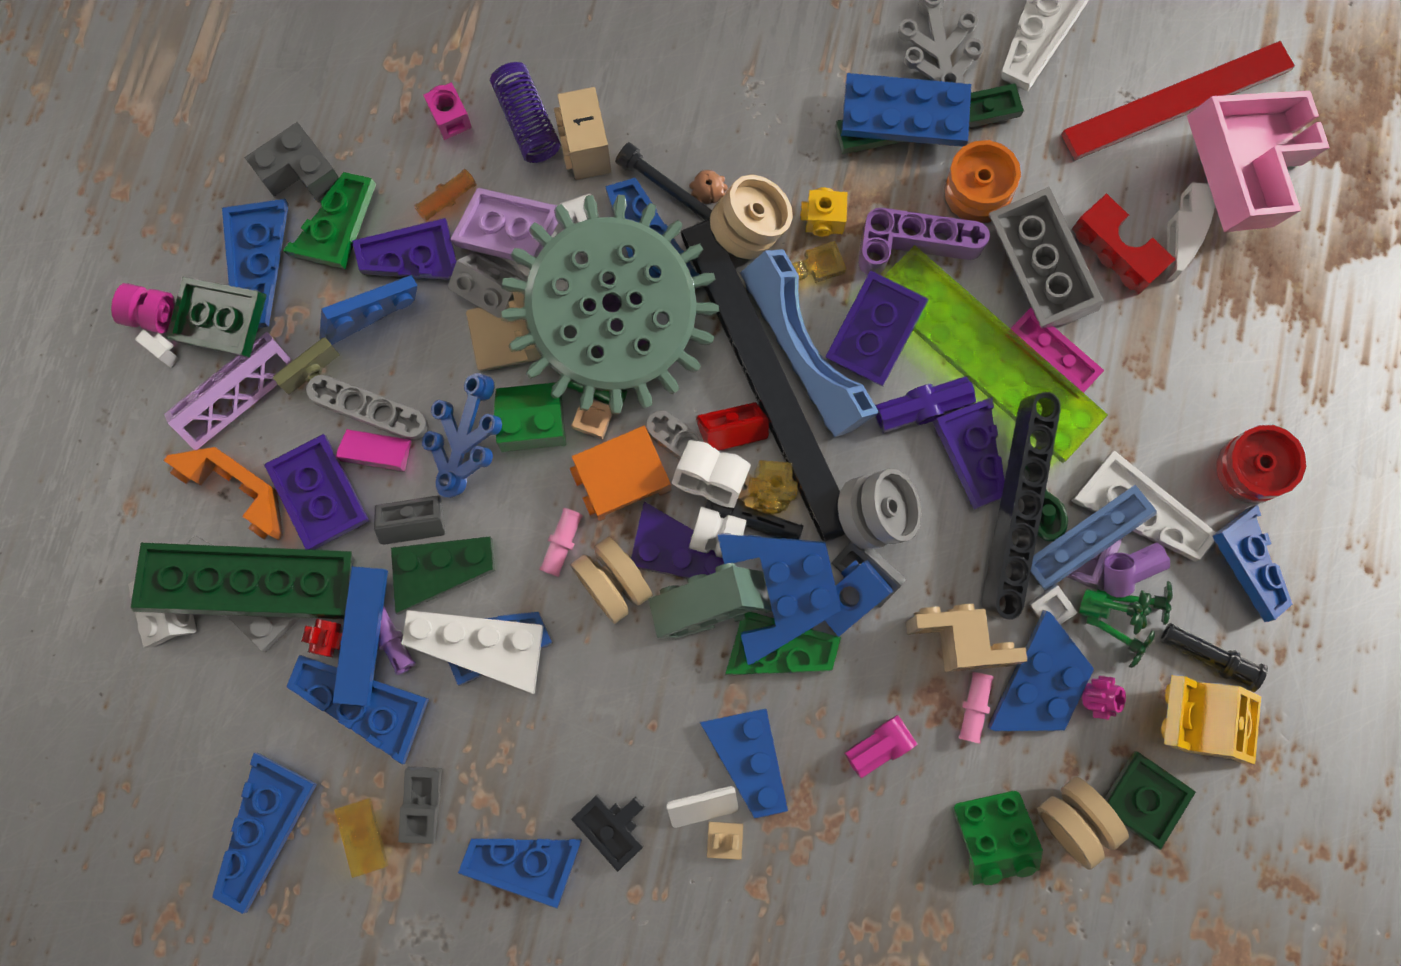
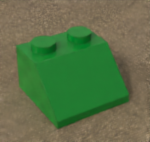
M556 382L496 388L494 415L502 420V428L496 435V443L501 452L566 446L562 395L557 399L550 396L552 386Z

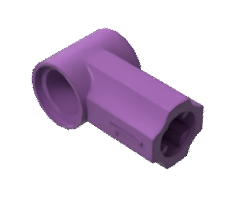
M1155 543L1130 555L1121 552L1106 556L1104 559V590L1114 597H1126L1135 591L1136 583L1169 569L1170 558L1167 556L1165 548Z

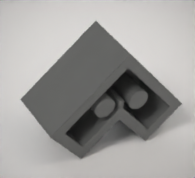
M298 122L244 157L273 197L300 179L314 199L319 202L339 178L333 167Z

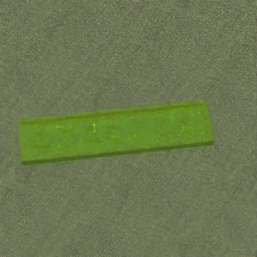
M914 245L884 276L929 299L913 331L961 374L967 376L988 398L992 397L993 402L1015 422L1018 407L1023 398L1042 392H1050L1059 399L1061 411L1053 455L1060 462H1066L1108 416L1104 410L917 246ZM1037 402L1036 409L1037 412L1041 415L1042 406L1039 402Z

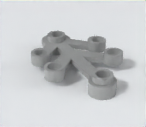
M919 0L918 9L921 14L929 18L933 40L918 31V25L914 20H903L899 26L898 36L903 41H910L917 46L906 50L904 64L910 69L918 70L933 81L945 82V80H951L954 83H965L962 75L973 61L981 57L984 49L983 43L975 38L968 40L963 50L964 55L953 68L950 56L965 36L974 31L978 22L977 15L972 11L963 12L960 15L958 26L949 38L946 39L941 15L944 0ZM963 20H970L972 24L967 25ZM910 28L913 32L907 33L903 29ZM969 47H975L978 52L970 51ZM923 51L937 59L939 68L923 59ZM915 55L918 57V60H911L909 56Z

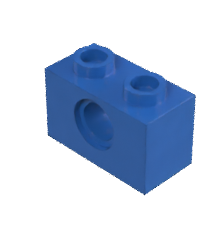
M855 560L841 572L844 579L836 585L841 611L825 620L838 637L893 592V589L868 560L862 564ZM845 587H854L858 591L859 601L857 604H849L844 600L843 590Z

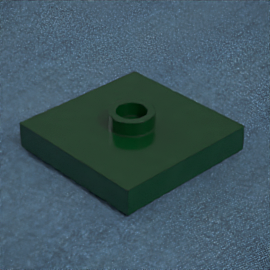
M1134 751L1104 799L1117 813L1128 830L1154 848L1161 850L1196 791L1138 751Z

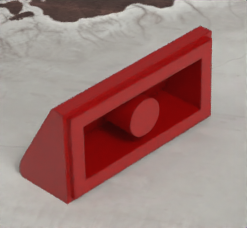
M756 402L696 416V422L703 441L718 451L764 440L769 436V419Z

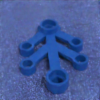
M474 373L466 378L464 390L468 397L459 428L453 416V405L450 402L437 400L431 407V414L435 419L441 420L452 449L448 459L443 447L444 437L440 433L428 431L422 438L423 448L432 452L439 472L435 485L437 492L443 497L453 498L462 494L467 485V477L481 467L489 466L492 462V451L489 448L477 445L490 435H497L501 431L502 420L498 416L485 414L479 421V427L472 431L480 401L490 399L494 393V381L489 376ZM471 450L470 459L462 464L464 455Z

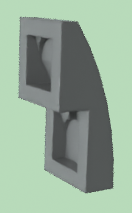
M408 766L405 769L403 805L400 807L398 842L434 844L439 812L442 768Z

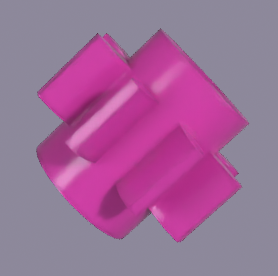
M1099 676L1098 679L1092 678V683H1087L1082 694V701L1085 708L1093 711V718L1109 720L1110 716L1116 717V712L1120 713L1123 711L1126 703V693L1123 687L1115 685L1114 677Z

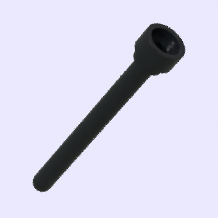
M630 142L622 147L616 157V164L624 170L638 171L702 219H710L712 210L644 161L643 155L640 154V149Z

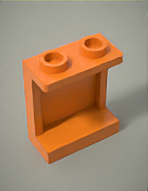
M645 425L572 456L575 466L569 468L577 486L584 485L588 494L582 497L589 515L591 516L596 513L599 521L604 520L607 514L651 495L659 493V496L672 491L670 480Z

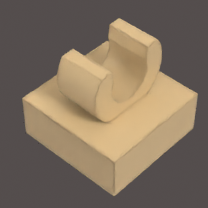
M709 821L707 858L741 860L743 823Z

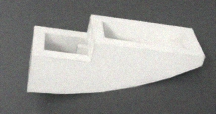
M1192 182L1181 195L1180 210L1168 222L1167 251L1176 260L1166 269V282H1173L1195 257L1206 237L1215 209L1209 184Z

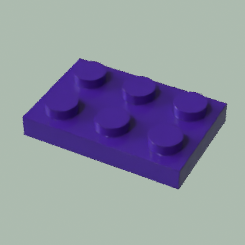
M870 270L825 357L884 387L929 299Z
M322 434L264 464L305 549L316 550L369 522L326 435Z

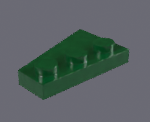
M491 536L392 547L395 614L400 615L418 604L428 602L437 598L440 594L456 587L459 588L494 572L495 564Z

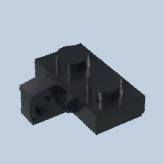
M597 794L571 819L617 872L644 847L632 833L637 827L632 819L645 807L637 797H634L622 809L617 803L610 808Z

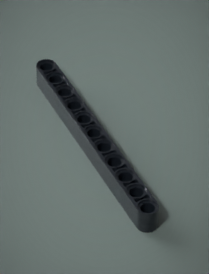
M710 219L681 230V237L686 250L690 246L700 244L703 248L699 256L692 260V263L700 275L703 273H714L716 280L704 287L710 302L719 305V312L716 315L759 407L769 419V429L821 540L827 543L845 535L838 512L840 490L728 252L716 240L711 230Z

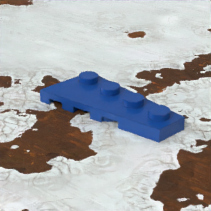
M286 199L222 208L229 286L255 290L267 295L258 328L269 327L289 207Z
M299 655L287 688L338 720L339 723L366 739L376 748L390 755L400 764H405L429 699L373 680L370 707L332 703L337 667Z

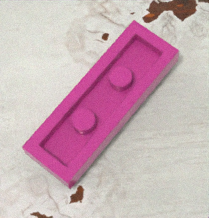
M1032 307L1007 332L1079 396L1104 372V369L1054 326L1041 328Z

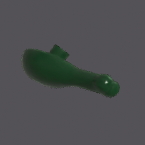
M1025 466V470L1028 472L1030 478V470L1027 466ZM1046 488L1038 536L1045 541L1053 542L1065 534L1068 526V515L1063 503Z

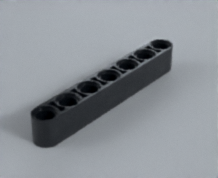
M1050 392L1027 396L1023 398L1018 407L982 597V607L986 610V614L992 618L1013 620L1019 617L1024 609L1061 411L1059 399ZM1037 402H1039L1042 406L1041 415L1037 412L1036 409ZM1031 434L1036 438L1035 448L1030 442ZM1025 466L1030 470L1029 480L1024 475ZM1020 498L1024 502V510L1022 513L1019 511L1018 501ZM1014 531H1016L1018 534V542L1016 545H1014L1012 542V534ZM1008 564L1012 567L1010 578L1006 576V566ZM1004 596L1006 600V607L1003 611H1001L999 607L1000 599Z

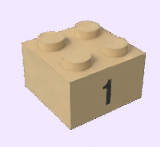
M595 87L557 94L560 107H555L554 113L566 169H573L575 180L612 173L608 143Z

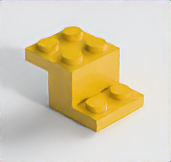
M1171 675V682L1165 690V701L1168 704L1167 718L1163 720L1161 727L1164 745L1187 753L1229 758L1241 763L1255 764L1261 696L1240 686L1196 682L1186 676Z

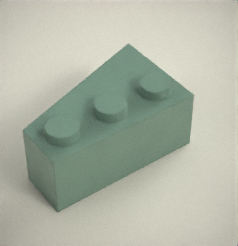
M727 563L716 567V572L708 576L700 574L688 578V584L680 587L672 585L662 588L660 595L648 599L657 638L676 640L714 629L715 624L734 618L735 622L745 620L744 613L752 610L765 611V613L772 612L763 571L736 567L735 563Z

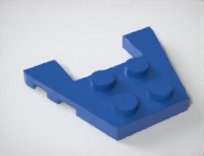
M731 533L717 534L724 564L760 558L775 624L741 632L748 665L755 663L841 611L825 542L786 538L777 539L754 535H734Z

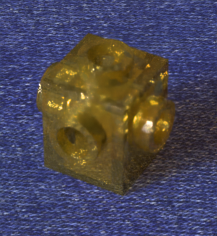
M759 460L754 471V477H750L748 485V497H753V508L762 509V512L767 514H778L786 511L790 502L795 501L797 496V481H792V463Z

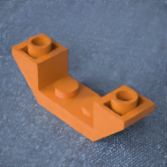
M216 447L167 455L163 460L173 467L170 473L185 484L192 480L202 485L212 471H215L228 481L235 477L242 482L239 489L255 499L242 516L252 523L248 529L264 540L268 535L278 541L283 536L277 490Z

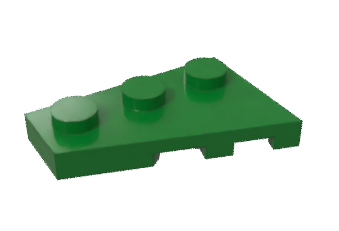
M750 611L744 613L746 619L740 621L725 675L832 671L841 637L810 629L755 663L748 665L741 632L775 624L774 618Z

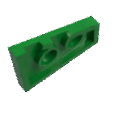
M343 172L321 200L322 206L311 220L307 219L301 226L303 230L294 243L289 242L283 251L291 257L345 269L353 249L352 241L357 238L376 186L374 180Z

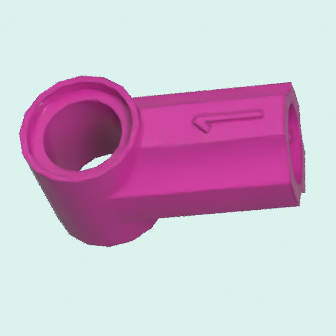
M899 715L880 725L873 731L874 734L860 741L844 753L860 778H863L890 759L893 761L918 745Z

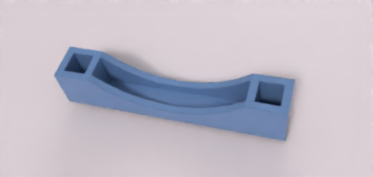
M784 249L764 251L740 272L745 281L746 289L753 295L761 309L762 317L771 326L779 346L784 349L790 359L794 372L801 378L808 390L809 398L816 404L823 416L825 426L832 432L834 437L851 433L877 415L879 411L865 387L836 371L823 359L813 345L800 311L799 275Z

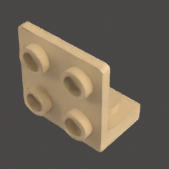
M513 292L514 300L508 301V308L524 307V294ZM482 308L466 311L478 371L483 372L535 361L541 358L534 345L515 352H511L509 344L516 337L529 333L525 320L514 322L501 321V318Z

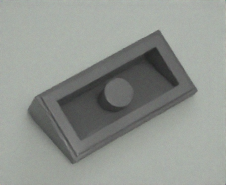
M437 495L375 505L374 531L379 543L385 545L444 535L445 525L441 496Z
M851 541L831 562L842 572L855 560L859 564L868 560L893 589L892 593L877 604L879 608L884 605L906 580L903 575L874 549H861Z

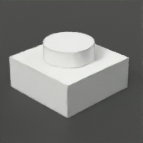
M143 329L135 338L137 342L170 368L180 359L170 351L174 345L159 333L152 337Z
M1056 584L1028 603L1038 618H1040L1042 611L1045 610L1052 613L1060 625L1078 613Z

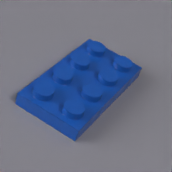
M847 73L841 136L963 147L967 145L969 136L971 84Z

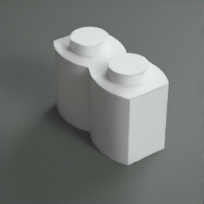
M689 440L676 468L672 484L685 492L703 495L718 505L734 508L751 464L736 454L720 453L708 443Z

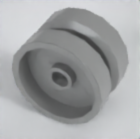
M889 468L872 475L853 478L844 484L839 494V520L844 533L853 544L861 549L871 550L884 547L887 544L909 541L916 536L920 528L922 518L920 498L909 477L898 469Z

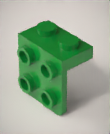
M1009 791L960 802L955 805L954 814L970 855L968 873L973 885L982 883L984 885H994L1004 878L1013 876L1024 878L1040 870L1043 849L1019 792Z

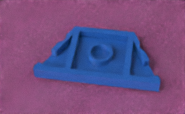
M1043 610L1026 645L1027 662L1016 665L987 726L993 731L1065 730L1094 671L1092 665L1052 613Z

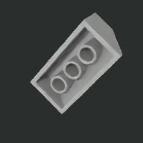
M1050 187L989 213V217L1041 328L1071 323L1100 310L1103 298Z

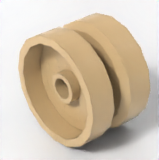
M753 174L741 176L713 207L710 215L711 230L716 240L726 251L736 257L749 260L754 259L764 251L769 250L776 240L789 229L793 219L792 206L786 194L777 184L769 179Z
M608 536L594 546L595 554L602 566L597 560L594 562L590 556L584 554L571 563L570 566L597 605L611 622L616 624L628 615V606L622 598L623 594L631 603L639 606L653 596L632 559Z
M1074 777L1061 788L1063 800L1052 796L1037 807L1043 823L1059 844L1081 866L1092 870L1105 859L1103 846L1115 850L1129 839V834L1124 823L1107 801L1086 781L1079 777Z

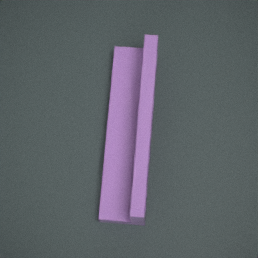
M266 332L254 342L250 358L237 355L164 413L167 423L194 450L199 449L278 385L273 379L276 373H264L265 362L277 353L287 365L292 362L291 358L283 351L273 337ZM259 367V372H253ZM246 377L258 378V388L252 394L239 393V382ZM234 387L233 393H227ZM220 398L233 399L232 410L226 415L212 414L213 403ZM238 399H242L243 401L238 404ZM208 408L207 414H201ZM193 419L207 420L206 431L196 439L183 428ZM212 420H218L212 425Z

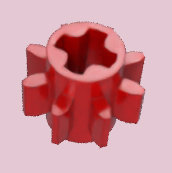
M316 619L314 627L305 626L301 642L309 644L308 653L333 658L335 650H340L342 639L340 629L342 624Z

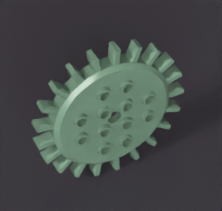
M618 194L613 204V217L601 218L598 216L597 203L593 195L586 196L583 209L587 220L576 224L572 222L568 210L562 204L556 206L554 210L555 218L563 231L555 237H551L541 225L534 222L530 226L529 232L533 239L543 246L539 255L534 257L519 248H514L511 253V258L516 263L530 269L527 281L503 278L501 288L508 292L524 294V307L508 308L501 311V321L514 322L525 320L529 332L527 335L516 337L509 344L511 352L522 351L526 347L534 345L542 357L530 365L526 375L531 379L539 376L547 366L553 368L560 374V378L552 386L550 396L555 399L565 393L570 381L583 386V393L579 399L580 410L583 411L589 410L593 404L595 390L609 391V408L612 414L621 413L623 406L621 390L630 388L635 389L638 402L643 409L652 406V396L647 389L646 383L657 378L667 392L674 394L680 388L677 381L668 372V368L676 361L688 371L693 373L698 371L701 366L699 362L684 351L688 341L692 340L700 345H710L714 340V336L707 331L694 328L696 315L710 316L719 312V305L696 302L695 288L708 286L716 280L714 273H703L699 276L691 277L686 266L687 262L695 260L699 256L703 248L700 244L690 246L681 254L678 253L670 242L680 233L683 224L679 220L671 223L663 235L649 228L656 211V205L649 203L642 211L639 223L625 219L627 207L625 195ZM622 248H631L633 257H624ZM579 253L584 254L587 257V263L578 264L575 260V255ZM656 267L660 271L659 278H652L649 275V268ZM606 273L611 274L614 277V283L611 285L605 284L602 279L603 275ZM558 280L567 282L568 289L566 291H559L556 288ZM633 293L638 294L641 297V303L638 305L632 304L630 302V295ZM608 294L617 296L621 303L620 309L617 312L606 311L602 304L604 296ZM585 300L594 302L595 309L593 311H586L584 309L583 302ZM657 314H665L668 319L667 324H659L656 319ZM612 320L621 322V331L616 332L611 329L610 323ZM570 326L575 329L576 335L574 338H567L564 335L565 327ZM639 340L648 342L649 348L647 351L638 349L637 343ZM597 346L602 349L603 355L601 358H594L592 356V347Z

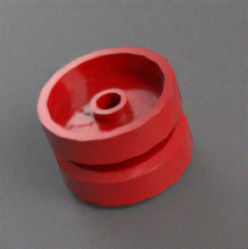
M1258 425L1234 437L1221 449L1216 462L1217 476L1223 488L1235 499L1246 503H1264L1292 491L1302 481L1307 467L1306 454L1300 441L1288 430L1275 425Z

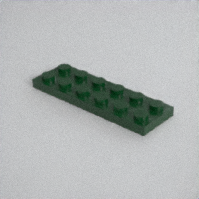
M141 542L130 608L133 612L344 619L351 576L352 551Z

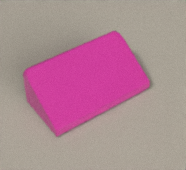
M347 429L338 447L336 458L341 462L405 472L411 440Z

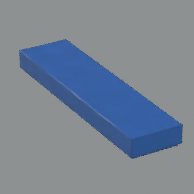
M352 566L332 703L370 707L388 570Z

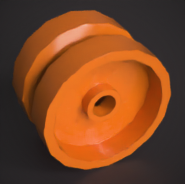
M991 140L974 141L963 146L954 156L944 187L945 201L951 211L964 220L980 223L991 222L990 212L1011 204L1021 178L1019 161L1010 149L1003 144Z

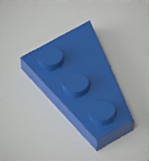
M471 839L458 874L558 909L582 839Z

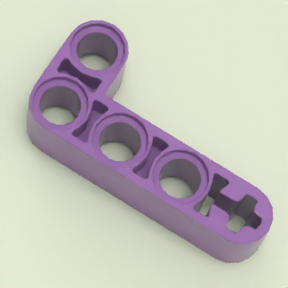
M875 208L867 215L862 230L858 264L861 271L867 275L870 270L881 274L885 270L891 249L974 260L981 255L986 247L990 233L983 223L887 208ZM880 224L885 230L877 231L871 225ZM910 228L915 231L916 235H907L903 229ZM934 233H943L947 240L938 239ZM876 253L882 260H871L867 254Z

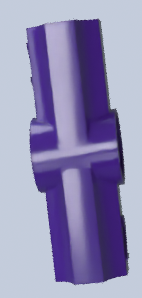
M967 376L937 386H933V384L923 385L907 392L905 396L875 405L879 411L875 418L883 433L914 423L917 425L933 422L938 417L944 416L945 413L975 404V390Z

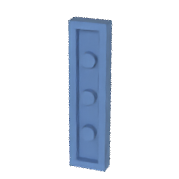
M1136 485L1132 486L1036 553L1032 561V575L1045 591L1155 516L1157 510Z

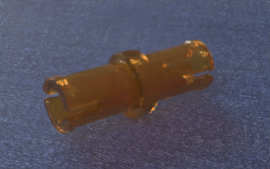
M463 169L444 185L442 183L438 184L435 187L436 191L418 204L416 203L414 207L421 218L428 222L430 218L445 207L451 208L455 205L456 199L477 186L472 175L466 169Z

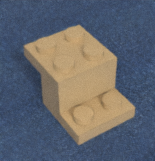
M974 604L953 606L954 609H948L947 612H941L940 607L919 609L920 612H915L914 616L905 622L907 635L940 632L945 672L1010 667L1027 662L1026 647L1014 648V642L997 643L990 646L986 610L975 609Z

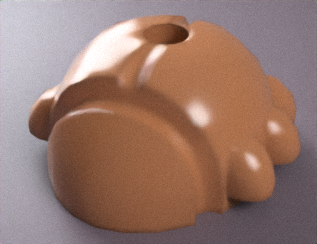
M712 170L699 172L695 180L689 184V188L693 190L691 195L703 204L718 202L726 194L724 191L728 189V186L724 183L725 177L719 176Z

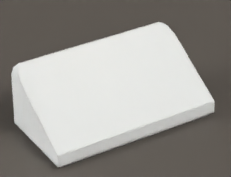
M732 786L668 801V804H666L671 824L674 828L736 813L739 809L735 788Z

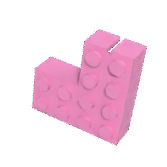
M1311 91L1212 96L1187 115L1224 232L1275 227L1301 211L1287 167L1302 166L1330 148L1321 122L1314 123L1295 137L1292 135L1319 117Z

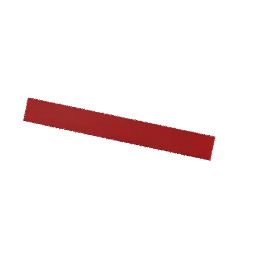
M1278 41L1064 129L1061 136L1073 159L1076 161L1187 115L1212 96L1235 95L1286 74L1295 65L1282 42Z

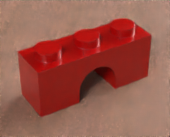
M1106 193L1078 219L1071 230L1075 233L1080 243L1089 246L1098 255L1100 262L1104 266L1111 268L1121 277L1122 283L1127 288L1134 290L1139 295L1176 259L1153 237L1140 247L1126 245L1121 240L1118 231L1129 214Z

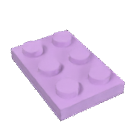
M477 188L450 240L456 247L513 260L511 253L514 248L523 249L530 255L537 257L543 246L533 239L529 228L536 222L552 236L558 224L554 213L557 205Z

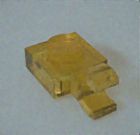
M836 241L808 249L804 254L806 260L792 263L799 275V281L812 275L815 283L845 274L846 266Z

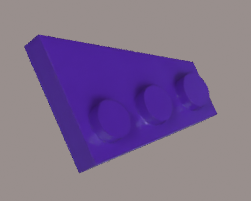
M644 501L631 556L638 569L688 579L700 574H706L707 576L716 572V567L724 564L723 558L717 557L714 550L703 553L690 549L689 545L694 530Z

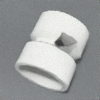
M701 507L689 548L703 553L714 550L717 557L723 558L717 534L731 533L743 535L746 520L731 515L721 518L718 511Z

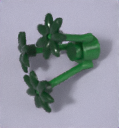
M1167 581L1166 587H1164V596L1154 595V598H1151V594L1141 590L1139 596L1114 597L1099 589L1097 591L1087 589L1081 602L1079 614L1088 617L1087 624L1102 629L1128 645V649L1136 654L1129 665L1130 668H1133L1140 662L1146 649L1152 643L1155 631L1152 630L1143 643L1137 638H1129L1101 621V618L1108 619L1111 609L1126 612L1127 616L1132 617L1130 625H1134L1133 633L1137 635L1141 629L1146 628V616L1152 611L1148 606L1152 605L1153 609L1162 610L1161 622H1163V625H1166L1169 622L1170 611L1172 610L1170 604L1173 598L1172 584L1170 581ZM1113 601L1128 602V603H1130V604H1129V605H1126V604H1121V603H1117V602H1113Z

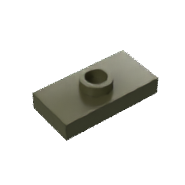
M326 337L321 338L276 373L273 379L289 395L306 381L309 382L313 377L320 375L322 369L340 356V354Z

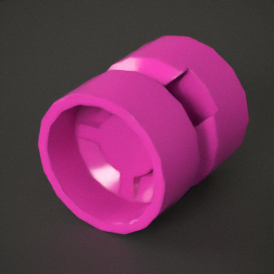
M123 283L117 288L112 299V317L117 324L134 328L140 326L147 331L165 333L170 325L175 299L169 292L149 289L147 291L145 287Z

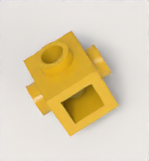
M826 187L809 190L807 201H801L800 220L806 221L805 232H812L814 235L821 237L831 234H843L847 221L848 192L833 191Z

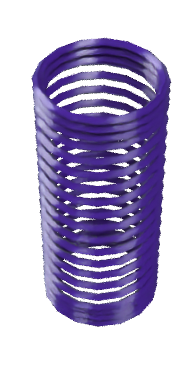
M510 62L501 65L491 74L489 81L517 145L521 150L524 161L529 163L543 162L553 157L561 147L557 133H555V129L542 100H540V95H538L526 65L522 62ZM523 72V74L511 76L501 84H498L503 78L512 73ZM514 78H517L516 80H514V81H512V82H510V83L505 84L506 82H508V81H510V80H512V79H514ZM520 87H524V88L521 89V90H518V91H516V92H514V93H512V94H509L511 91H514V90H516V89H519ZM527 91L526 93H524V94H522V95H520V96H518V97L512 98L513 96H515V95H517V94H520V93H522V92ZM529 96V97H527L526 99H523V100H521V101H519V102H517V103H513V102H515V101L518 100V99H521V98H523V97ZM527 101H530L529 103H527V104H525V105H523V106L517 107L518 105H520V104H522V103H525V102H527ZM528 106H532V107H530V108L527 109V110L518 112V111H520V110L523 109V108H526V107H528ZM529 111H533L532 113H530V114H528V115H525V116H523V117H520V116H522L523 114H525V113H527V112H529ZM531 116H535V117H533L532 119L523 121V120H525V119H527V118H529V117H531ZM533 121H536V122L533 123V124H530V125H528V126H525V125H527L528 123H531V122H533ZM540 125V126H538V127H536V128H534V129H531V130L527 131L528 129H530V128H532V127H534V126ZM546 142H550L549 144H547L546 146H544V147H542V148H539V149H536V150H531V149H533L534 147H538V146H541V145L545 144ZM555 142V144H554L551 148H549L548 150H546V151H544V152H542V153L535 154V155H527V153H535V152H539V151L545 150L546 148L550 147V146Z

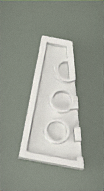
M1026 0V5L1021 14L1015 37L1002 70L1001 79L1011 84L1016 83V86L1029 91L1089 0Z
M1112 451L1071 500V502L1095 513L1136 485L1157 510V514L1134 529L1133 532L1193 561L1200 560L1215 541L1212 536L1217 532L1116 451Z
M407 610L402 645L535 694L544 626Z

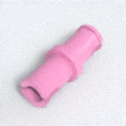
M567 508L562 510L563 513L554 535H550L548 538L550 545L539 569L556 577L560 576L559 573L568 551L573 550L575 544L572 541L579 522L583 517L582 514Z
M972 672L968 699L963 701L962 708H965L959 739L981 743L980 739L985 715L990 713L991 708L987 705L994 676Z

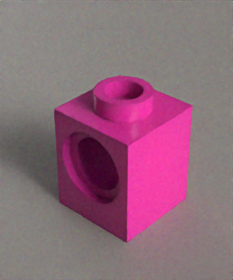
M452 82L446 85H438L432 88L430 92L423 94L443 140L472 128L468 114ZM444 107H452L449 111H441Z

